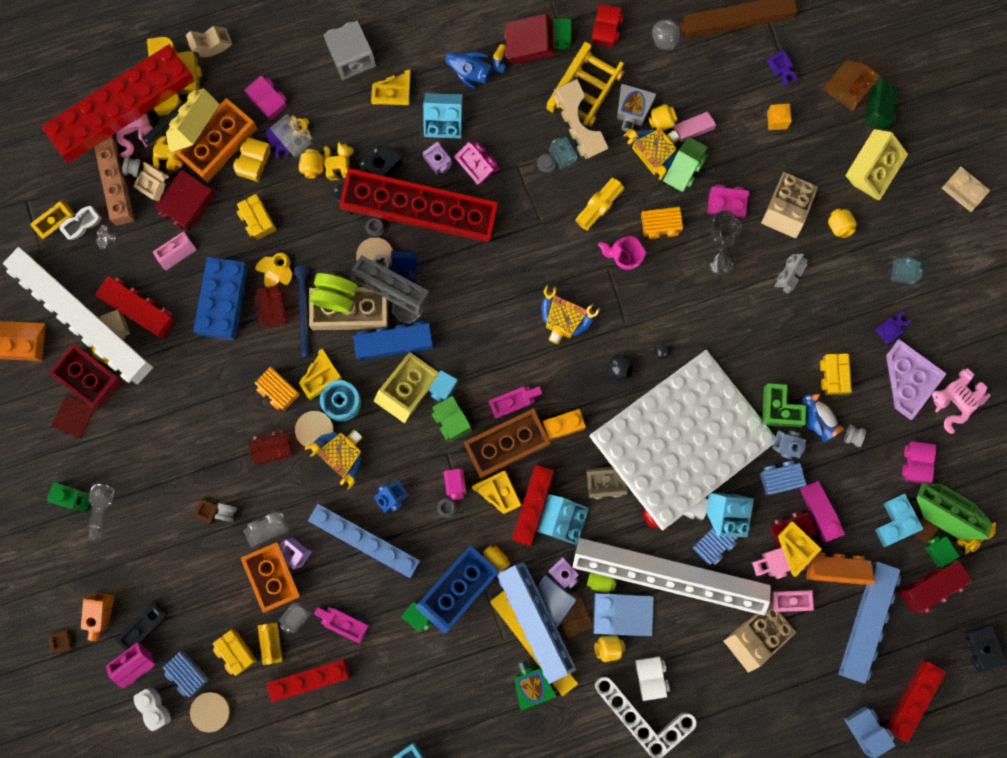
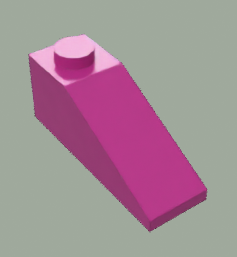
M819 481L801 487V493L821 542H827L845 535L840 521Z

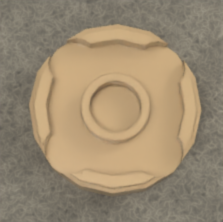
M369 238L358 247L356 260L358 261L361 255L373 260L375 256L382 254L389 259L391 267L394 262V252L386 240ZM383 259L381 262L377 261L379 265L386 266Z
M320 411L304 413L295 425L297 440L305 447L313 443L319 436L334 432L332 421L326 414Z
M203 693L191 704V721L196 728L203 732L218 731L225 726L230 716L229 703L219 693Z

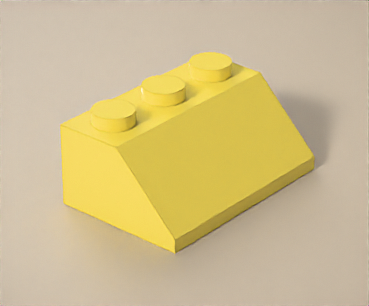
M204 88L198 91L193 90L187 96L188 101L186 104L179 108L178 116L169 123L170 127L166 132L171 152L193 145L218 108L219 103Z
M874 129L848 170L846 177L856 188L880 200L908 153L892 132Z

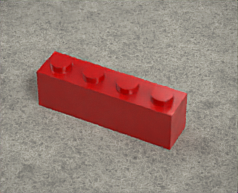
M108 276L95 295L162 339L175 321L170 317L172 313L163 307L159 310L155 307L156 303L149 298L142 299L139 297L140 292L132 287L128 290L124 287L126 283L117 277L113 280Z
M535 465L512 541L531 546L554 470Z
M346 659L268 682L266 685L272 703L347 680L351 676Z
M922 661L885 730L889 729L892 735L908 743L946 672L930 662Z

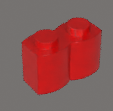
M599 3L591 43L613 47L614 42H618L620 31H617L618 24L622 25L624 15L620 13L621 7Z

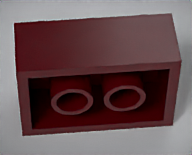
M74 343L49 371L51 376L98 411L123 382L117 375Z
M958 560L952 561L944 567H937L898 592L911 612L927 613L935 608L934 604L938 602L944 603L952 598V593L956 591L960 593L968 588L967 584L972 582V580Z

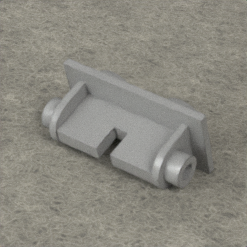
M792 254L787 259L783 272L777 277L775 287H784L783 291L786 293L794 290L799 281L794 275L801 276L807 267L808 260L803 258V254Z

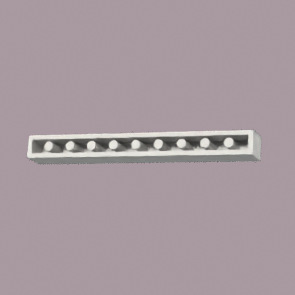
M18 247L3 263L8 268L6 272L14 279L18 277L20 279L18 283L26 290L30 288L33 291L31 295L38 301L43 300L45 302L43 306L52 313L55 311L58 314L56 318L63 324L68 323L71 325L69 329L78 336L80 334L83 336L82 341L87 346H94L96 348L94 352L102 359L106 357L109 360L107 364L115 371L119 369L122 372L120 376L128 383L133 381L138 385L151 371L153 366L25 251Z
M579 538L572 568L764 616L770 603L771 585Z

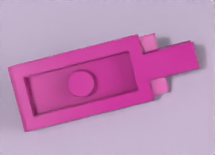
M529 386L521 387L488 402L495 419H498L535 403L534 398L542 395L540 386L531 390Z
M317 607L314 615L323 619L321 624L325 625L324 627L359 644L369 626L330 607L327 611Z

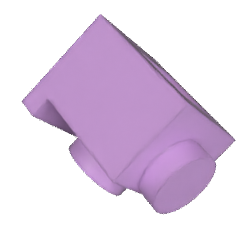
M438 142L423 152L424 159L436 175L443 174L451 168L452 161ZM438 156H441V160H435Z
M294 538L285 539L279 545L286 564L292 569L302 567L312 552L303 547Z
M564 558L548 571L564 589L567 586L571 588L578 582L576 579L578 576L577 572ZM562 571L569 573L568 578L561 576Z

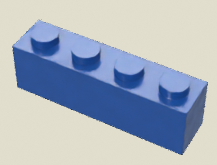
M424 321L416 322L414 326L409 327L397 325L395 329L391 330L379 328L373 333L361 331L356 336H353L358 361L433 349L429 323L425 324Z

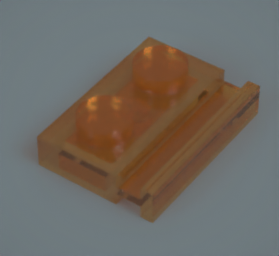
M578 591L571 594L577 600L561 621L567 639L593 628Z

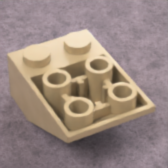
M783 172L761 224L796 238L805 223L818 186Z
M770 602L765 616L754 614L732 632L724 642L744 668L750 672L761 667L796 632L780 612H774L773 603Z

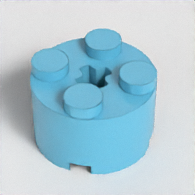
M336 380L330 382L324 388L320 395V404L323 411L333 420L348 421L359 413L361 397L352 384L343 380ZM340 397H342L345 400L342 402V405H339V403H337V401L340 400Z

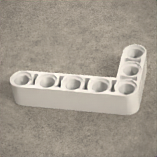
M600 677L595 682L597 692L653 758L663 757L696 727L695 718L691 714L684 712L679 714L656 734L608 677ZM606 680L609 682L610 687L607 691L599 689L601 681ZM615 696L622 698L623 702L619 707L612 705V699ZM634 712L635 720L633 722H626V713ZM690 717L691 725L686 728L682 727V719ZM643 727L647 728L648 735L645 738H640L638 730ZM674 730L676 738L671 741L667 740V732ZM655 743L661 745V751L657 754L651 752V746Z

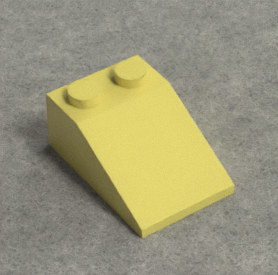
M409 352L378 390L374 402L405 423L428 393L439 372Z

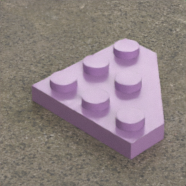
M899 339L887 353L886 358L895 409L912 420L946 373Z

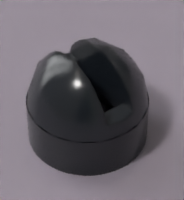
M654 346V353L658 359L668 357L670 346Z

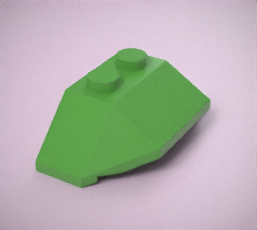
M923 483L921 485L917 500L924 519L958 539H987L989 537L993 523L986 518L985 514L975 503L942 484Z

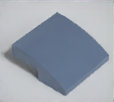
M545 574L537 589L557 628L577 598L561 588L560 584Z

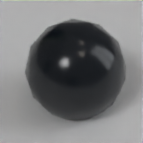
M618 354L609 360L608 373L614 379L623 381L631 377L634 371V362L630 357L625 354Z

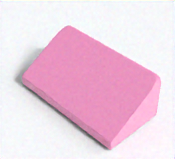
M705 112L675 124L674 130L679 135L681 143L686 141L688 137L694 138L714 130L716 124L709 113Z
M182 232L153 251L164 270H168L195 252L196 248L187 234Z
M813 590L771 592L774 612L814 610Z

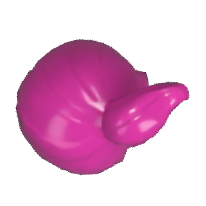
M634 236L622 237L613 246L604 242L598 243L604 256L614 258L616 264L626 270L639 266L647 253L640 241Z

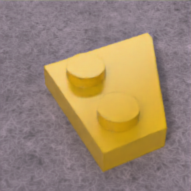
M406 70L402 75L397 77L393 75L384 81L372 84V104L409 105L411 71Z
M323 349L319 350L318 357L314 363H311L307 374L299 382L309 400L321 394L330 382L342 380Z
M506 470L472 486L473 490L477 491L503 514L522 506Z

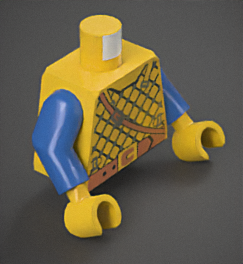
M654 129L628 130L624 134V137L628 136L630 138L627 143L631 144L635 141L632 149L653 175L657 173L660 175L658 179L661 180L676 157V147L673 144L680 139L679 135L674 130L668 135H665L661 129L656 131Z
M548 285L544 289L545 296L541 306L542 318L546 323V328L552 330L548 340L555 344L560 343L562 336L571 338L572 335L578 336L586 331L594 320V316L600 312V308L596 312L591 310L594 304L584 309L556 296V287H554L553 292H548Z
M353 430L347 438L342 433H327L319 436L313 443L305 447V450L308 448L313 450V453L310 455L311 457L318 454L341 477H344L340 481L341 485L345 481L349 484L347 489L354 485V479L359 471L361 462V451L355 446L362 438L359 433Z

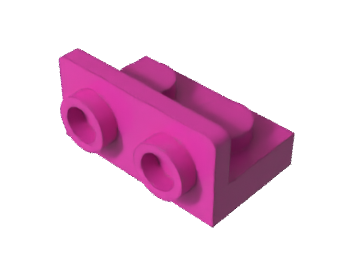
M468 142L454 157L478 185H481L493 172L499 170L497 161L492 156L486 154L485 147L479 142Z
M724 185L711 187L707 213L745 218L749 191L742 187L730 189Z

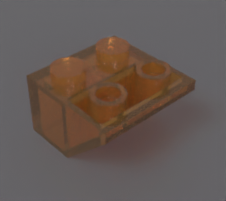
M846 60L823 89L853 111L874 86L880 75L866 64Z

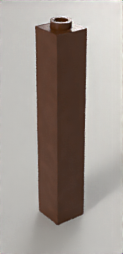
M759 0L684 15L683 21L680 22V29L682 34L685 33L686 39L794 19L797 8L795 0Z

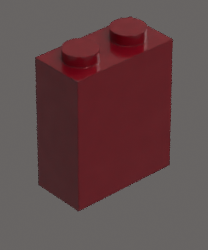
M547 14L506 23V30L504 32L506 39L505 55L509 61L514 64H520L555 56L554 20Z
M181 170L154 206L159 210L157 214L166 220L169 217L174 221L172 223L180 230L185 228L190 231L215 197V194L212 190Z

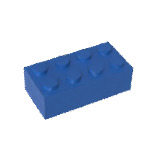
M207 257L193 330L197 335L236 341L249 269L245 262Z
M470 545L415 608L445 634L500 571Z

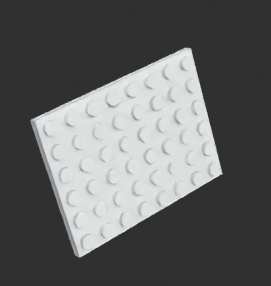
M707 350L589 436L662 531L772 446L776 438L770 429L763 424L759 415Z

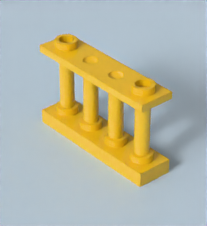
M584 42L557 88L572 82L575 77H580L603 90L598 99L583 92L585 97L582 100L593 105L588 115L578 110V118L584 121L582 125L587 129L588 126L591 127L595 122V114L615 81H620L622 78L624 63L620 62L617 68L610 66L594 57L591 53V45ZM584 62H590L611 74L612 76L606 84L583 71L581 67ZM552 94L547 102V110L553 113L556 108L562 109L560 104L557 105Z

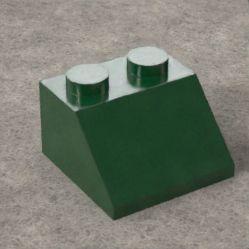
M879 77L870 90L865 126L888 129L895 122L896 112H894V106L898 103L899 95L896 94L897 87L884 78Z

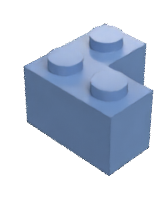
M863 707L844 719L866 755L877 758L895 747L893 743L894 736L889 729L885 730L884 727L879 726L877 723L879 719L872 709L869 710V708Z

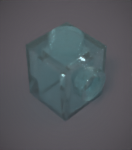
M567 137L563 139L557 138L551 142L549 152L555 158L560 170L576 162L577 155Z
M910 257L898 258L893 262L891 281L915 284L922 277L921 262L915 261L914 258Z

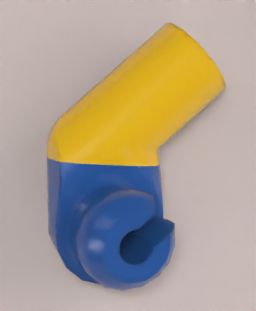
M500 45L493 55V69L496 72L503 73L506 69V64L501 63L505 55V45Z

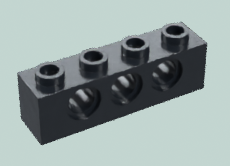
M385 143L383 146H378L374 150L373 155L361 163L358 171L390 177L403 164V161ZM378 162L385 163L381 168L375 167ZM344 184L337 186L333 194L334 200L339 205Z

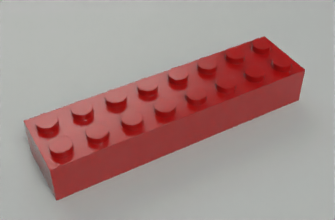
M168 44L45 123L41 128L66 163L69 164L193 83L194 79L186 65L171 45Z
M348 168L340 201V209L488 243L498 203Z

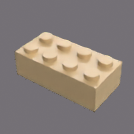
M357 287L355 296L348 297L353 302L351 312L349 313L329 310L309 301V326L312 330L388 329V299L365 287ZM309 288V298L311 291L318 288Z

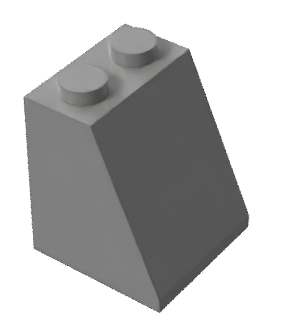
M358 21L348 22L341 28L330 29L326 34H323L342 80L376 67L373 53Z

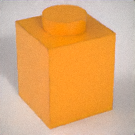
M790 104L770 106L767 112L769 130L788 129L791 123Z

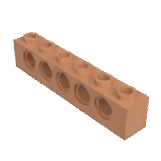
M113 134L94 148L109 217L118 226L134 222L135 220L125 175H122L123 166L116 134Z

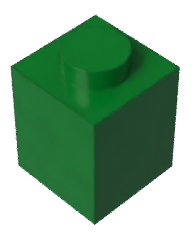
M553 19L555 47L557 49L570 47L571 19Z
M935 536L928 541L929 545L925 547L937 567H944L960 557L947 536Z
M413 601L401 617L417 631L421 632L422 629L426 631L432 622L415 608L418 603Z

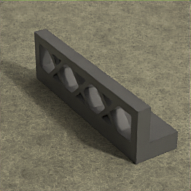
M363 255L360 256L351 270L352 281L416 315L420 314L422 304L429 294L428 290Z

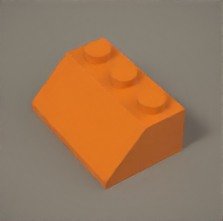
M0 321V359L42 361L46 324Z
M278 542L241 557L263 613H267L300 597Z
M819 552L810 561V564L807 565L806 580L874 585L875 582L871 561L865 560L864 556H853V559H845V555L833 554V557H825L826 553Z

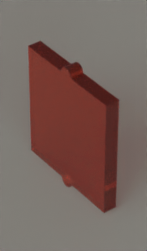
M65 396L52 423V427L63 431L66 435L70 434L81 439L95 409L84 404L82 400L77 401Z

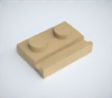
M143 162V170L139 171L133 187L151 199L159 201L166 185L164 181L169 176L151 164Z
M962 167L942 187L944 191L970 212L990 192L987 187Z

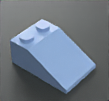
M595 593L594 634L652 636V596Z

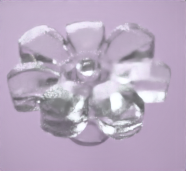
M101 225L99 231L97 230L99 238L96 239V244L99 245L100 249H105L108 241H115V234L108 233L107 226Z

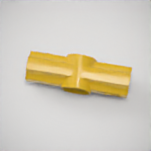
M611 178L600 192H596L587 204L588 206L577 216L575 221L579 226L588 231L598 218L605 215L610 209L612 202L624 190L623 185L617 179Z

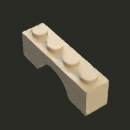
M576 79L555 89L554 99L557 105L560 104L563 109L561 112L562 117L571 127L569 132L571 137L577 140L579 145L577 150L580 156H584L587 159L607 150L608 147L601 131L588 130L579 121L578 106L585 95L578 80Z

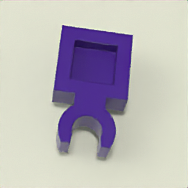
M784 50L767 59V63L777 77L781 74L783 85L787 86L789 83L786 77H791L793 81H796V73L790 71L793 64Z
M284 125L265 130L271 149L276 148L275 156L278 161L281 160L279 156L281 152H285L289 158L290 152L285 147V145H289Z
M904 311L896 316V321L890 317L875 329L886 344H889L904 332L900 327H906L911 323V319L906 322L901 320V317L905 314Z

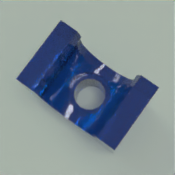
M391 250L392 272L398 275L408 273L409 277L407 280L416 284L418 266L416 253Z

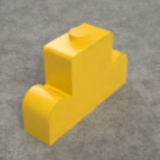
M167 37L147 39L149 56L168 44L177 53L176 47ZM192 51L180 52L177 55L191 72L194 82L156 106L154 110L159 116L169 115L182 103L179 95L190 94L193 90H201L199 77H202V71Z

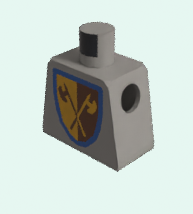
M624 84L621 85L617 119L623 121L621 128L623 131L633 130L634 124L643 125L654 103L655 93Z

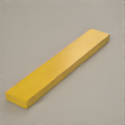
M505 591L501 592L490 603L541 668L539 662L534 657V651L530 643L525 638L522 626L516 619L512 606L508 603ZM571 674L552 682L562 696L578 685Z

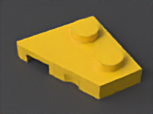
M790 522L778 535L784 555L794 577L821 551V548L794 522Z

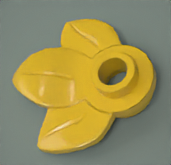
M277 253L273 257H264L255 267L257 271L265 273L264 282L266 287H273L280 281L284 285H288L292 279V271L289 268L290 259L284 253ZM280 260H284V264L282 266L278 265V262Z

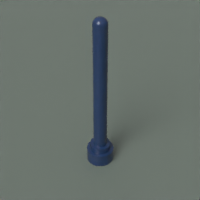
M295 267L294 273L297 276V280H299L301 353L304 358H307L309 356L306 280L310 276V268Z

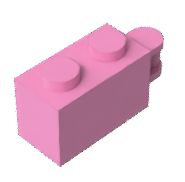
M782 548L762 554L763 559L752 562L756 576L768 573L769 577L775 576L778 579L787 576L786 572L790 571ZM765 562L766 570L762 569L761 563Z

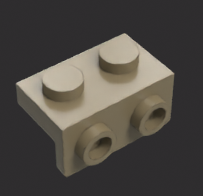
M613 467L586 469L590 498L602 499L605 496L619 498L628 494L627 484Z

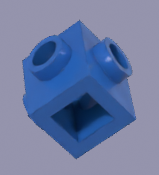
M396 480L389 485L385 483L378 488L379 493L374 496V499L383 512L386 513L391 509L393 512L402 506L401 502L409 495L399 480Z

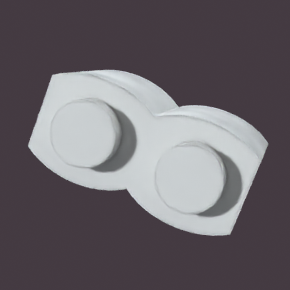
M87 206L82 208L75 217L64 221L59 229L67 239L75 240L81 237L87 229L98 225L102 217L94 207Z
M659 656L635 660L642 700L667 697L666 692H670L668 680H664L663 672H666L664 660H661Z
M147 688L134 696L135 706L143 713V720L148 729L155 731L171 722L170 714L161 705L160 695L154 688Z

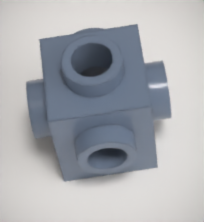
M778 430L772 449L782 453L781 456L788 459L793 457L800 458L801 454L805 451L806 440L800 437L801 433L789 430V433Z

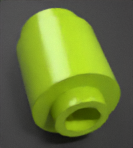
M590 572L587 586L591 587L592 590L609 594L610 590L614 591L617 580Z

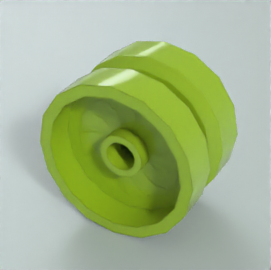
M316 274L314 285L318 289L311 291L309 301L329 310L343 313L351 312L353 302L348 297L355 296L357 284L334 275Z

